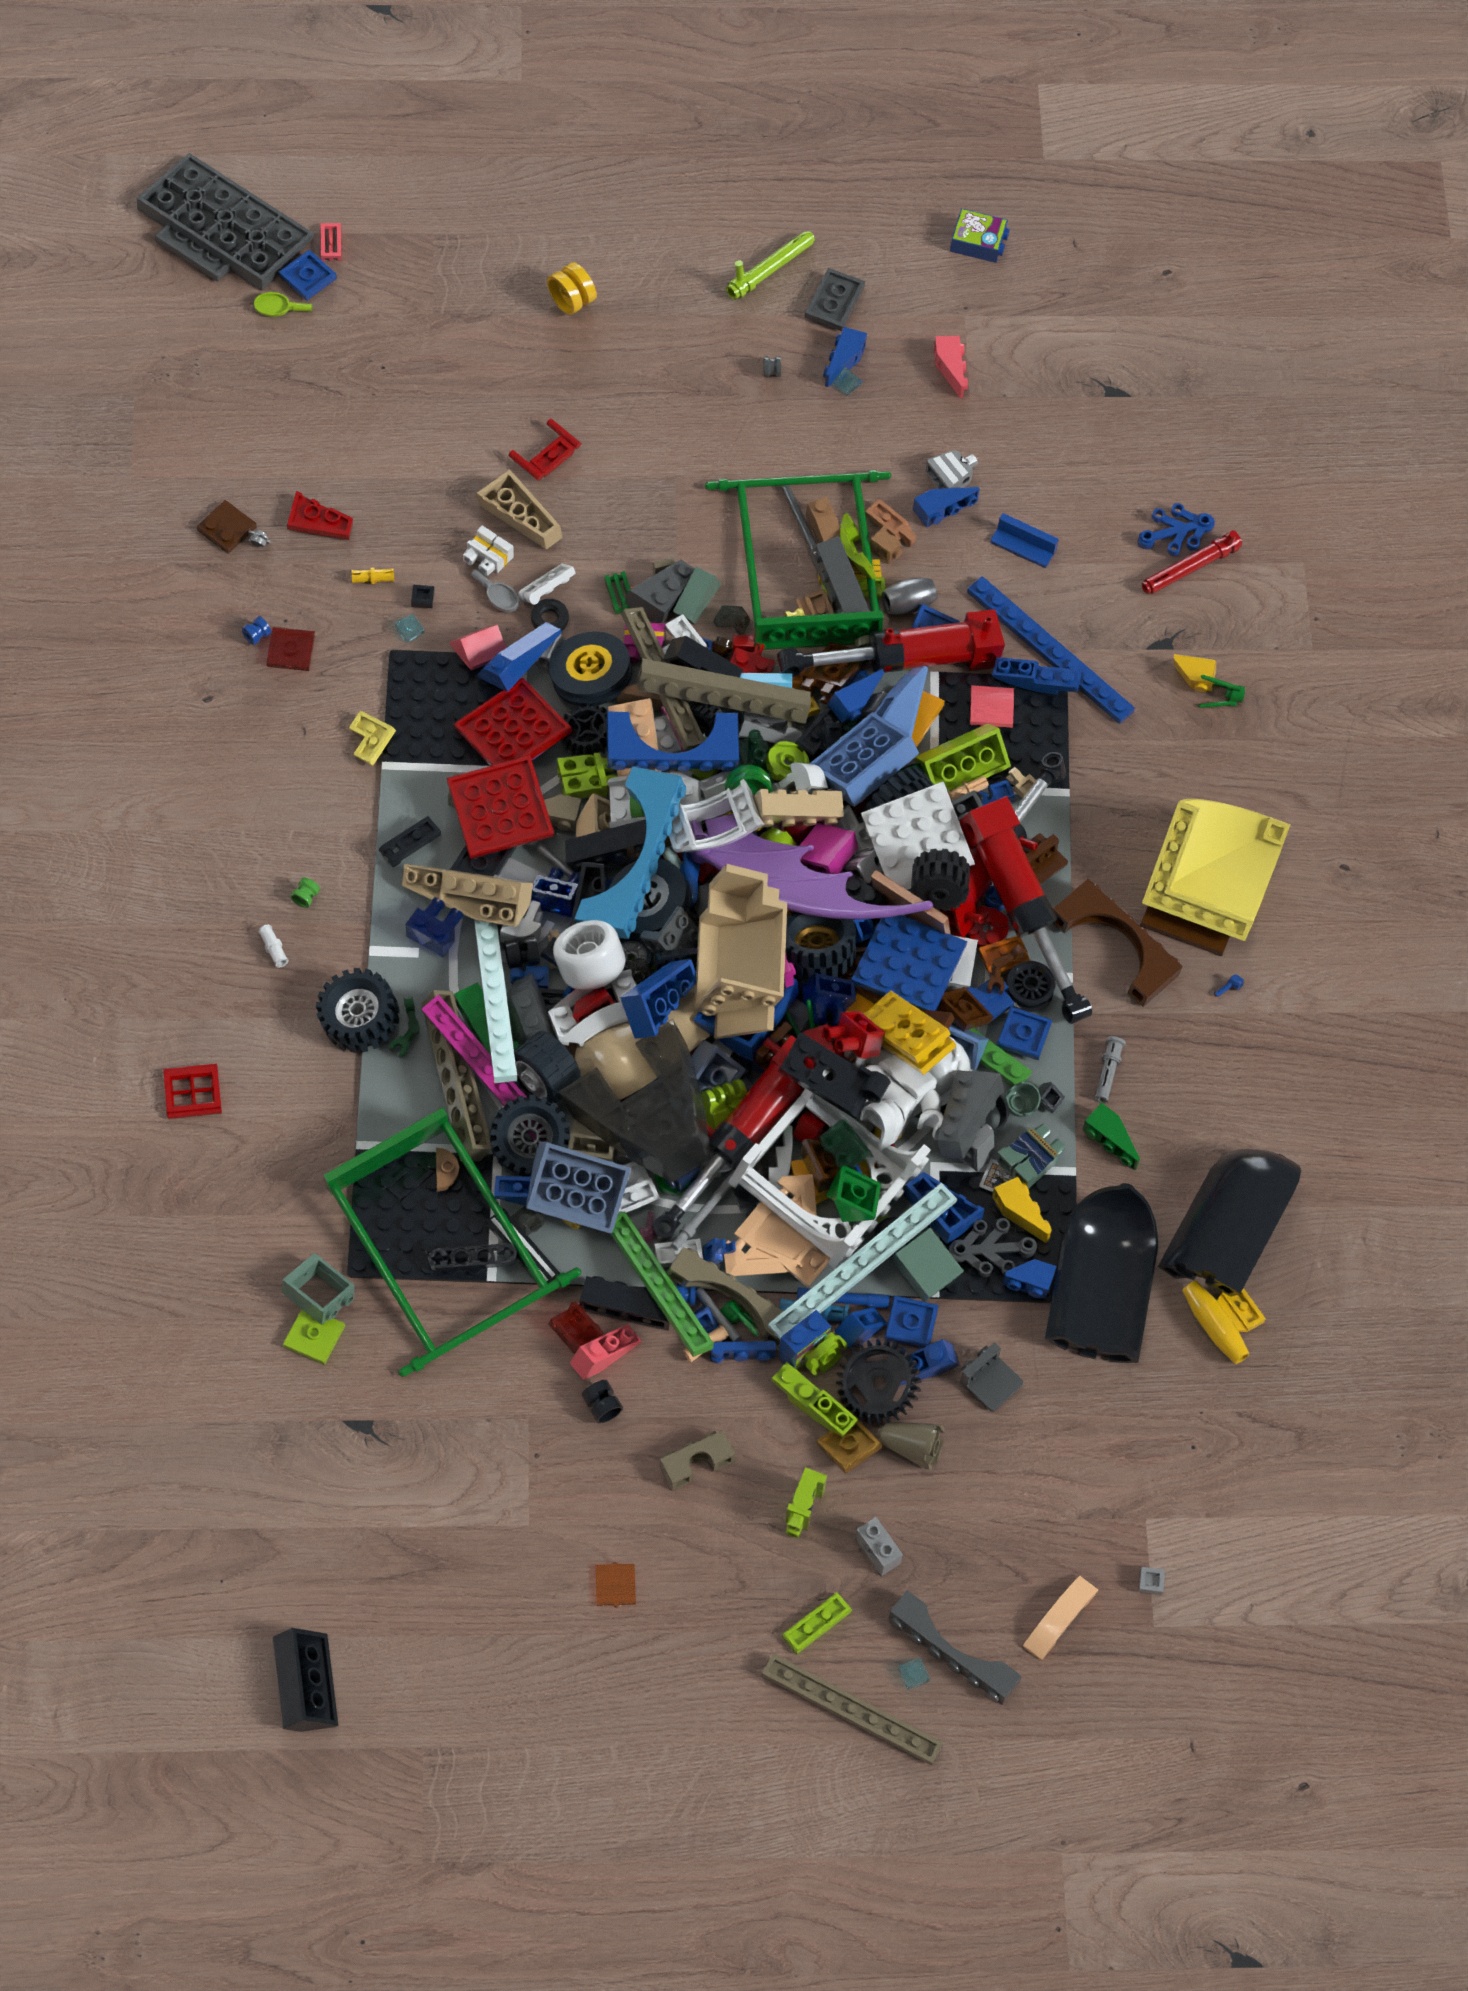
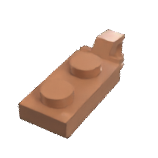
M878 499L865 510V515L879 528L886 526L887 532L890 535L896 536L899 541L901 540L909 547L916 542V535L912 532L909 522L882 500Z

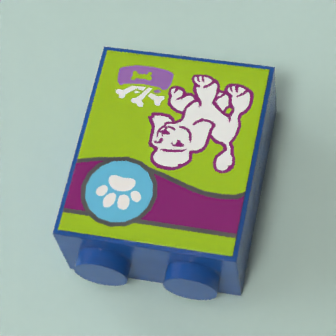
M961 208L951 240L950 252L997 263L998 256H1003L1005 244H1002L1003 240H1007L1009 236L1008 220Z
M815 1310L781 1337L778 1358L783 1364L788 1362L798 1371L806 1365L807 1359L805 1354L813 1347L816 1348L822 1343L823 1338L830 1333L831 1325Z

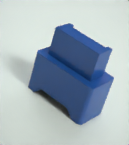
M989 980L977 988L969 987L970 993L994 1017L992 1021L1010 1009V1006H1014V1001L1007 994L1008 986L1005 982L1002 995H999V988L996 986L992 987L991 994L987 993L986 988Z

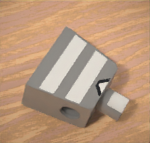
M953 450L928 459L925 472L938 489L964 488L972 481V468L978 465V461L973 454L964 458L959 451Z
M874 847L865 848L854 855L843 868L848 872H852L855 877L866 884L872 881L871 875L875 870L880 873L883 871Z

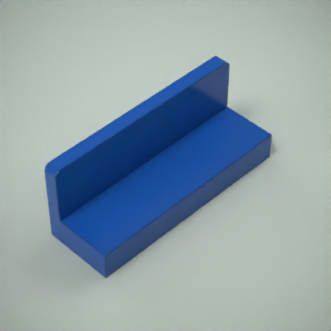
M1004 513L999 518L998 528L991 538L992 544L1044 568L1047 567L1055 554L1059 538Z

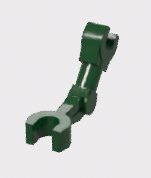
M413 997L404 998L405 1012L409 1019V1029L403 1037L399 1036L389 1046L390 1051H393L397 1046L402 1048L398 1053L400 1058L406 1055L410 1041L420 1033L418 1020L415 1016Z

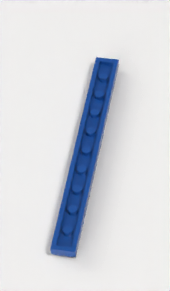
M983 576L968 587L967 593L987 610L995 609L998 620L1051 666L1081 670L1078 689L1117 723H1122L1134 712L1135 707Z

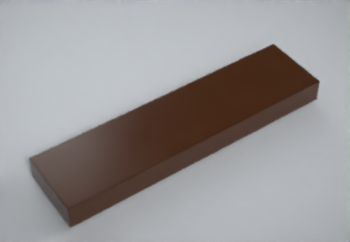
M1147 906L1140 924L1143 928L1219 956L1223 955L1230 937L1224 933L1151 906Z

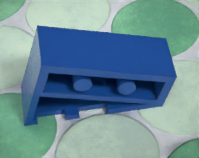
M922 1172L906 1184L904 1196L912 1205H915L941 1182ZM951 1190L949 1191L957 1198V1202L929 1224L947 1245L973 1227L977 1220H982L984 1213L983 1207L974 1205L966 1200V1197L963 1195H958Z

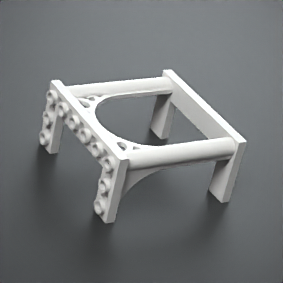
M823 1071V1076L825 1079L830 1071ZM805 1088L801 1096L760 1144L755 1143L743 1157L728 1183L734 1188L740 1184L831 1258L827 1264L835 1269L839 1263L842 1264L850 1258L852 1253L865 1240L862 1237L866 1231L871 1233L877 1226L878 1222L876 1219L878 1216L884 1217L891 1209L889 1203L893 1199L897 1201L905 1192L902 1189L903 1186L916 1178L929 1161V1158L926 1156L931 1149L924 1144L919 1150L910 1152L890 1145L884 1150L879 1151V1138L854 1118ZM804 1107H807L859 1150L867 1162L871 1179L877 1181L876 1177L880 1174H887L891 1177L892 1181L889 1184H881V1190L887 1191L880 1192L876 1218L874 1220L856 1221L851 1229L849 1222H842L841 1218H822L812 1215L799 1207L753 1169L755 1164ZM876 1162L879 1167L883 1166V1168L876 1169L874 1163ZM827 1224L830 1226L829 1234L826 1232L827 1229L823 1228L822 1225ZM837 1224L844 1226L846 1230L844 1238H839L836 1235L835 1226Z

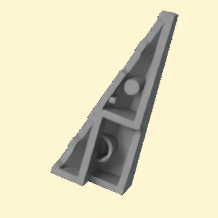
M743 711L738 728V736L774 743L781 741L796 743L808 728L793 721Z

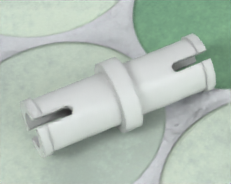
M269 924L262 926L258 932L265 943L266 952L270 953L276 967L285 966L289 960L282 949L281 940L277 939L272 926Z

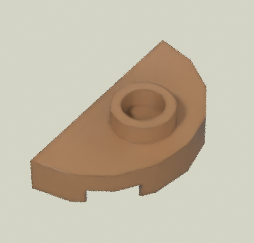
M436 1148L437 1192L447 1190L458 1179L459 1165L453 1153L443 1148Z

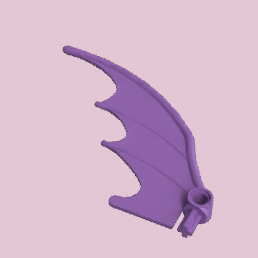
M734 814L705 820L708 835L703 832L701 822L693 820L692 824H690L695 840L714 837L738 826ZM750 833L740 840L725 846L690 852L694 862L700 864L707 862L720 871L726 864L768 874L767 886L779 889V900L787 902V910L805 915L833 919H873L911 914L929 910L933 907L931 901L909 905L879 906L854 900L846 892V882L848 877H852V872L839 874L819 873L808 869L800 862L801 857L806 852L814 849L813 845L793 846L762 839Z

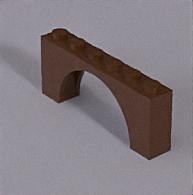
M1089 879L1053 908L1058 918L1053 924L1063 933L1083 924H1102L1120 931L1131 941L1139 958V974L1131 983L1127 993L1142 1007L1179 976L1183 967L1179 960L1171 956L1161 943L1155 941L1145 928L1140 927L1133 921L1130 914L1119 908L1112 898L1105 895L1101 888Z

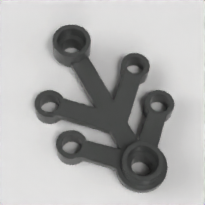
M1001 1218L997 1221L996 1228L980 1245H972L977 1237L985 1234L987 1230V1223L984 1220H977L974 1223L973 1230L964 1240H955L950 1244L949 1253L956 1262L966 1261L978 1270L982 1277H989L993 1270L991 1263L981 1262L974 1255H983L1000 1268L1001 1272L1005 1275L1008 1270L1004 1266L1009 1265L1013 1269L1015 1264L1011 1260L1005 1261L996 1253L1019 1252L1021 1256L1029 1258L1035 1254L1037 1244L1034 1239L1029 1237L1021 1239L1020 1242L994 1244L1002 1234L1008 1232L1010 1227L1009 1221ZM1003 1223L1007 1227L1002 1229L999 1227V1224ZM982 1225L984 1229L978 1230L976 1226ZM1029 1243L1032 1247L1026 1248L1024 1244ZM958 1247L963 1248L964 1252L960 1253L956 1249ZM987 1267L990 1271L984 1272L981 1268Z

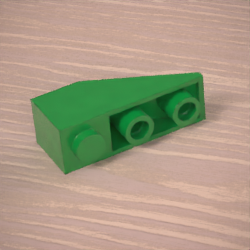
M1101 1102L1085 1120L1083 1131L1088 1138L1099 1142L1108 1153H1113L1120 1158V1161L1125 1166L1136 1170L1140 1157L1120 1116Z

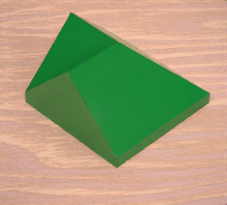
M842 1164L826 1196L835 1202L842 1222L874 1220L877 1213L881 1183Z

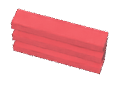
M321 223L322 261H325V258H329V261H333V258L342 261L341 223ZM325 229H329V253H325ZM333 229H337V252L333 253Z

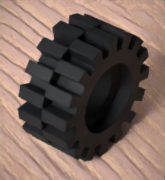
M695 702L690 709L702 735L705 734L706 737H709L714 727L715 715L722 711L720 708L717 709L715 705Z

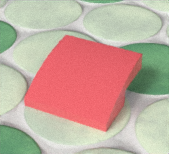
M971 685L970 725L983 726L989 723L996 727L1013 728L1014 688Z

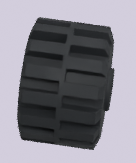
M944 848L942 850L930 849V852L924 851L920 853V857L917 856L914 859L912 866L911 893L923 901H931L933 907L937 910L950 911L952 907L955 909L960 907V903L966 902L969 892L970 865L967 863V859L964 856H959V853L956 851L949 852L948 849Z

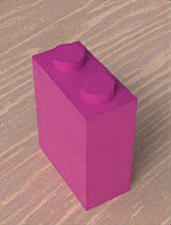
M817 823L800 844V846L813 845L814 849L806 852L801 857L800 862L808 869L819 873L839 874L859 849L855 832Z

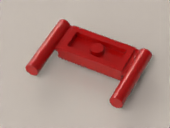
M552 418L547 421L546 425L555 431L559 437L531 459L530 462L526 461L515 450H511L508 454L512 460L537 481H540L543 476L549 475L573 455L575 449L581 446L580 441Z

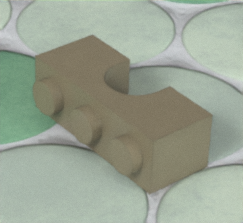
M722 1430L718 1433L714 1431L707 1434L703 1440L698 1442L691 1441L679 1451H669L664 1454L660 1459V1469L673 1491L693 1482L694 1473L690 1467L692 1462L696 1460L707 1461L713 1471H717L734 1463L736 1454L724 1431Z

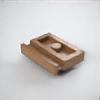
M825 589L806 595L803 599H796L798 607L802 608L805 615L834 614Z

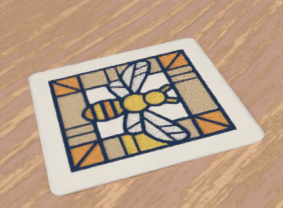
M990 1159L979 1186L993 1192L994 1187L1002 1184L996 1177H1000L1007 1182L1014 1179L1012 1177L1013 1173L1010 1175L996 1160Z

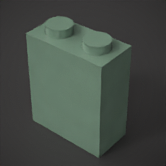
M931 1228L925 1232L923 1230L912 1238L913 1241L911 1243L903 1245L891 1258L892 1262L923 1302L927 1301L964 1272Z

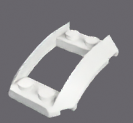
M668 773L681 776L686 785L685 796L680 800L681 805L701 801L699 780L681 773ZM629 775L610 778L607 782L610 789L611 822H608L610 828L646 820L645 817H631L630 795L625 786Z
M744 779L740 781L741 785L735 789L730 790L728 788L704 801L688 805H681L679 803V812L672 821V831L669 835L675 852L702 851L725 846L740 840L765 825L760 819L753 799L754 794ZM731 810L733 811L738 826L714 837L695 840L690 826L693 820H696V822L707 820Z
M631 969L622 971L614 981L603 986L605 989H612L618 1003L594 1012L578 1024L573 1018L570 1007L578 999L593 990L576 989L548 1011V1018L556 1037L563 1045H569V1042L579 1043V1046L582 1047L584 1042L595 1034L614 1025L628 1022L620 997L636 986Z

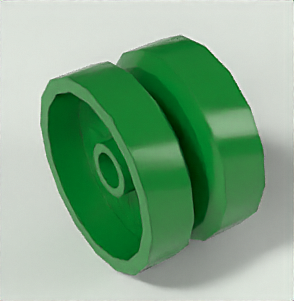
M742 765L734 769L727 776L725 782V790L728 788L730 790L735 789L741 785L740 781L744 779L754 795L760 789H768V793L773 792L772 782L767 772L754 765Z

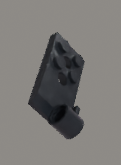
M802 1032L798 1034L778 1072L854 1119L859 1115L866 1100L880 1103L891 1083L886 1075L877 1071H870L862 1065L859 1068ZM804 1059L812 1060L814 1068H807L804 1065ZM823 1071H830L833 1075V1080H826L823 1076Z

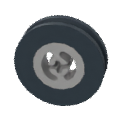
M658 859L657 872L652 875L651 887L648 892L649 899L654 907L651 908L649 906L648 898L645 895L643 909L636 918V928L630 934L632 937L640 939V935L644 930L660 932L677 906L682 907L687 914L690 912L692 904L690 886L681 871L667 860ZM637 861L624 867L614 877L608 889L620 882Z

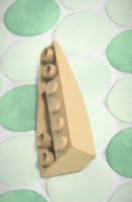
M404 864L402 886L470 918L518 927L530 906L533 883L410 864Z

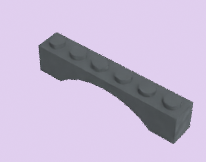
M908 1590L891 1609L888 1619L893 1627L900 1631L904 1630L909 1634L913 1642L918 1645H924L933 1657L944 1660L948 1663L949 1669L957 1674L960 1672L966 1677L970 1685L975 1688H981L993 1702L998 1701L1003 1705L1020 1683L1022 1676L1003 1661L976 1659L952 1647L935 1628L929 1616L927 1605Z

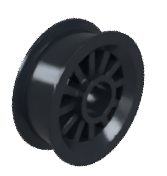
M1024 961L1018 963L1010 970L1006 983L1008 986L1007 994L1014 1001L1016 1008L1027 1012H1036L1044 1009L1051 1002L1056 981L1051 970L1046 965L1036 961ZM1030 984L1033 985L1035 988H1029L1026 985Z

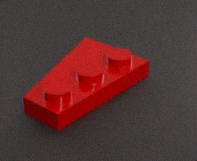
M296 491L287 523V530L349 540L353 526L352 517L333 508L320 505L319 501L313 498L310 500L304 497L302 493Z

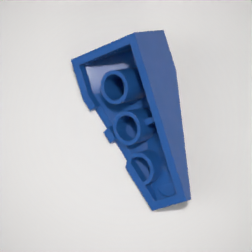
M545 622L494 656L477 674L478 677L508 692L562 633V630Z

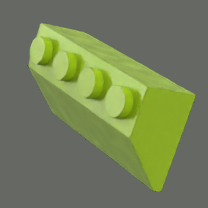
M989 723L921 753L914 758L916 763H921L923 773L934 785L944 781L947 791L961 786L963 782L968 783L981 776L988 778L1011 767L1000 729Z

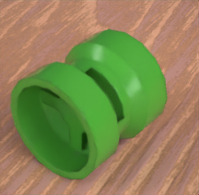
M302 877L298 883V889L292 892L290 898L297 905L308 908L312 903V897L318 894L320 887L313 880Z

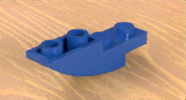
M996 657L992 676L1023 689L1058 695V690L1078 692L1081 670L1039 666L1038 661Z

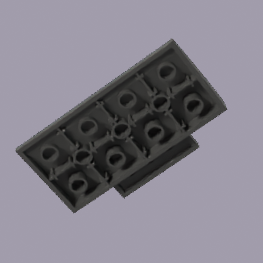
M190 153L137 198V209L164 226L155 235V241L217 282L231 270L260 290H263L279 275V271L289 265L314 237L313 232Z

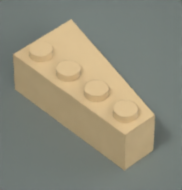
M508 470L477 492L479 505L544 549H548L563 538L560 525L511 470Z
M760 789L753 796L760 819L765 824L762 827H771L774 825L773 823H782V826H793L795 823L802 822L804 826L816 825V822H824L825 825H835L844 817L842 791L816 790L810 795L806 790H797L787 794L784 789H777L775 792L768 793V789Z

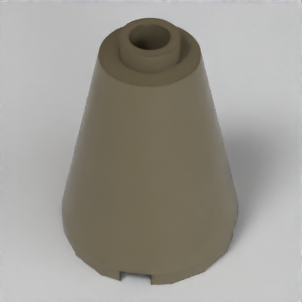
M886 1422L884 1426H880L877 1438L880 1439V1443L886 1448L925 1469L932 1470L931 1464H937L944 1440L940 1439V1433H944L945 1430L944 1426L939 1424Z

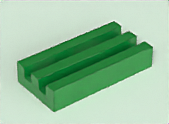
M625 571L619 575L613 573V576L610 577L605 575L604 580L615 614L622 613L624 609H630L631 607L625 604L626 601L619 580H622L626 595L628 596L630 586ZM611 582H615L617 592L622 604V607L620 608L618 606Z

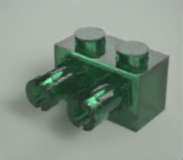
M753 729L749 732L748 738L738 740L741 766H758L766 771L771 779L770 771L766 766V757L769 752L768 743H764L759 730Z
M846 1119L839 1120L819 1137L822 1140L821 1145L825 1151L832 1153L836 1158L835 1163L838 1168L840 1166H847L854 1170L873 1155Z

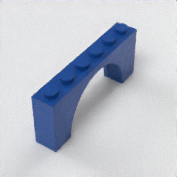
M607 712V768L623 770L634 766L644 769H657L659 771L678 769L680 771H688L690 769H700L701 771L721 769L726 772L738 768V713H716L713 730L701 745L687 752L666 753L650 747L641 740L632 726L629 712Z

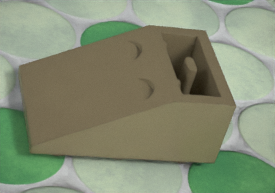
M577 1102L568 1149L613 1162L622 1109Z

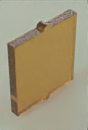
M613 1562V1564L595 1565L597 1606L614 1605L617 1608L619 1605H636L634 1564H617Z

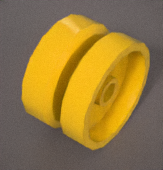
M570 262L561 271H556L547 278V287L552 299L568 315L575 314L582 306H587L596 299V289L590 276L576 262Z

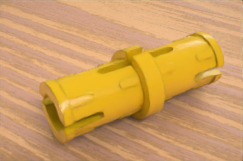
M371 567L370 570H351L352 584L394 582V568L375 569V567Z

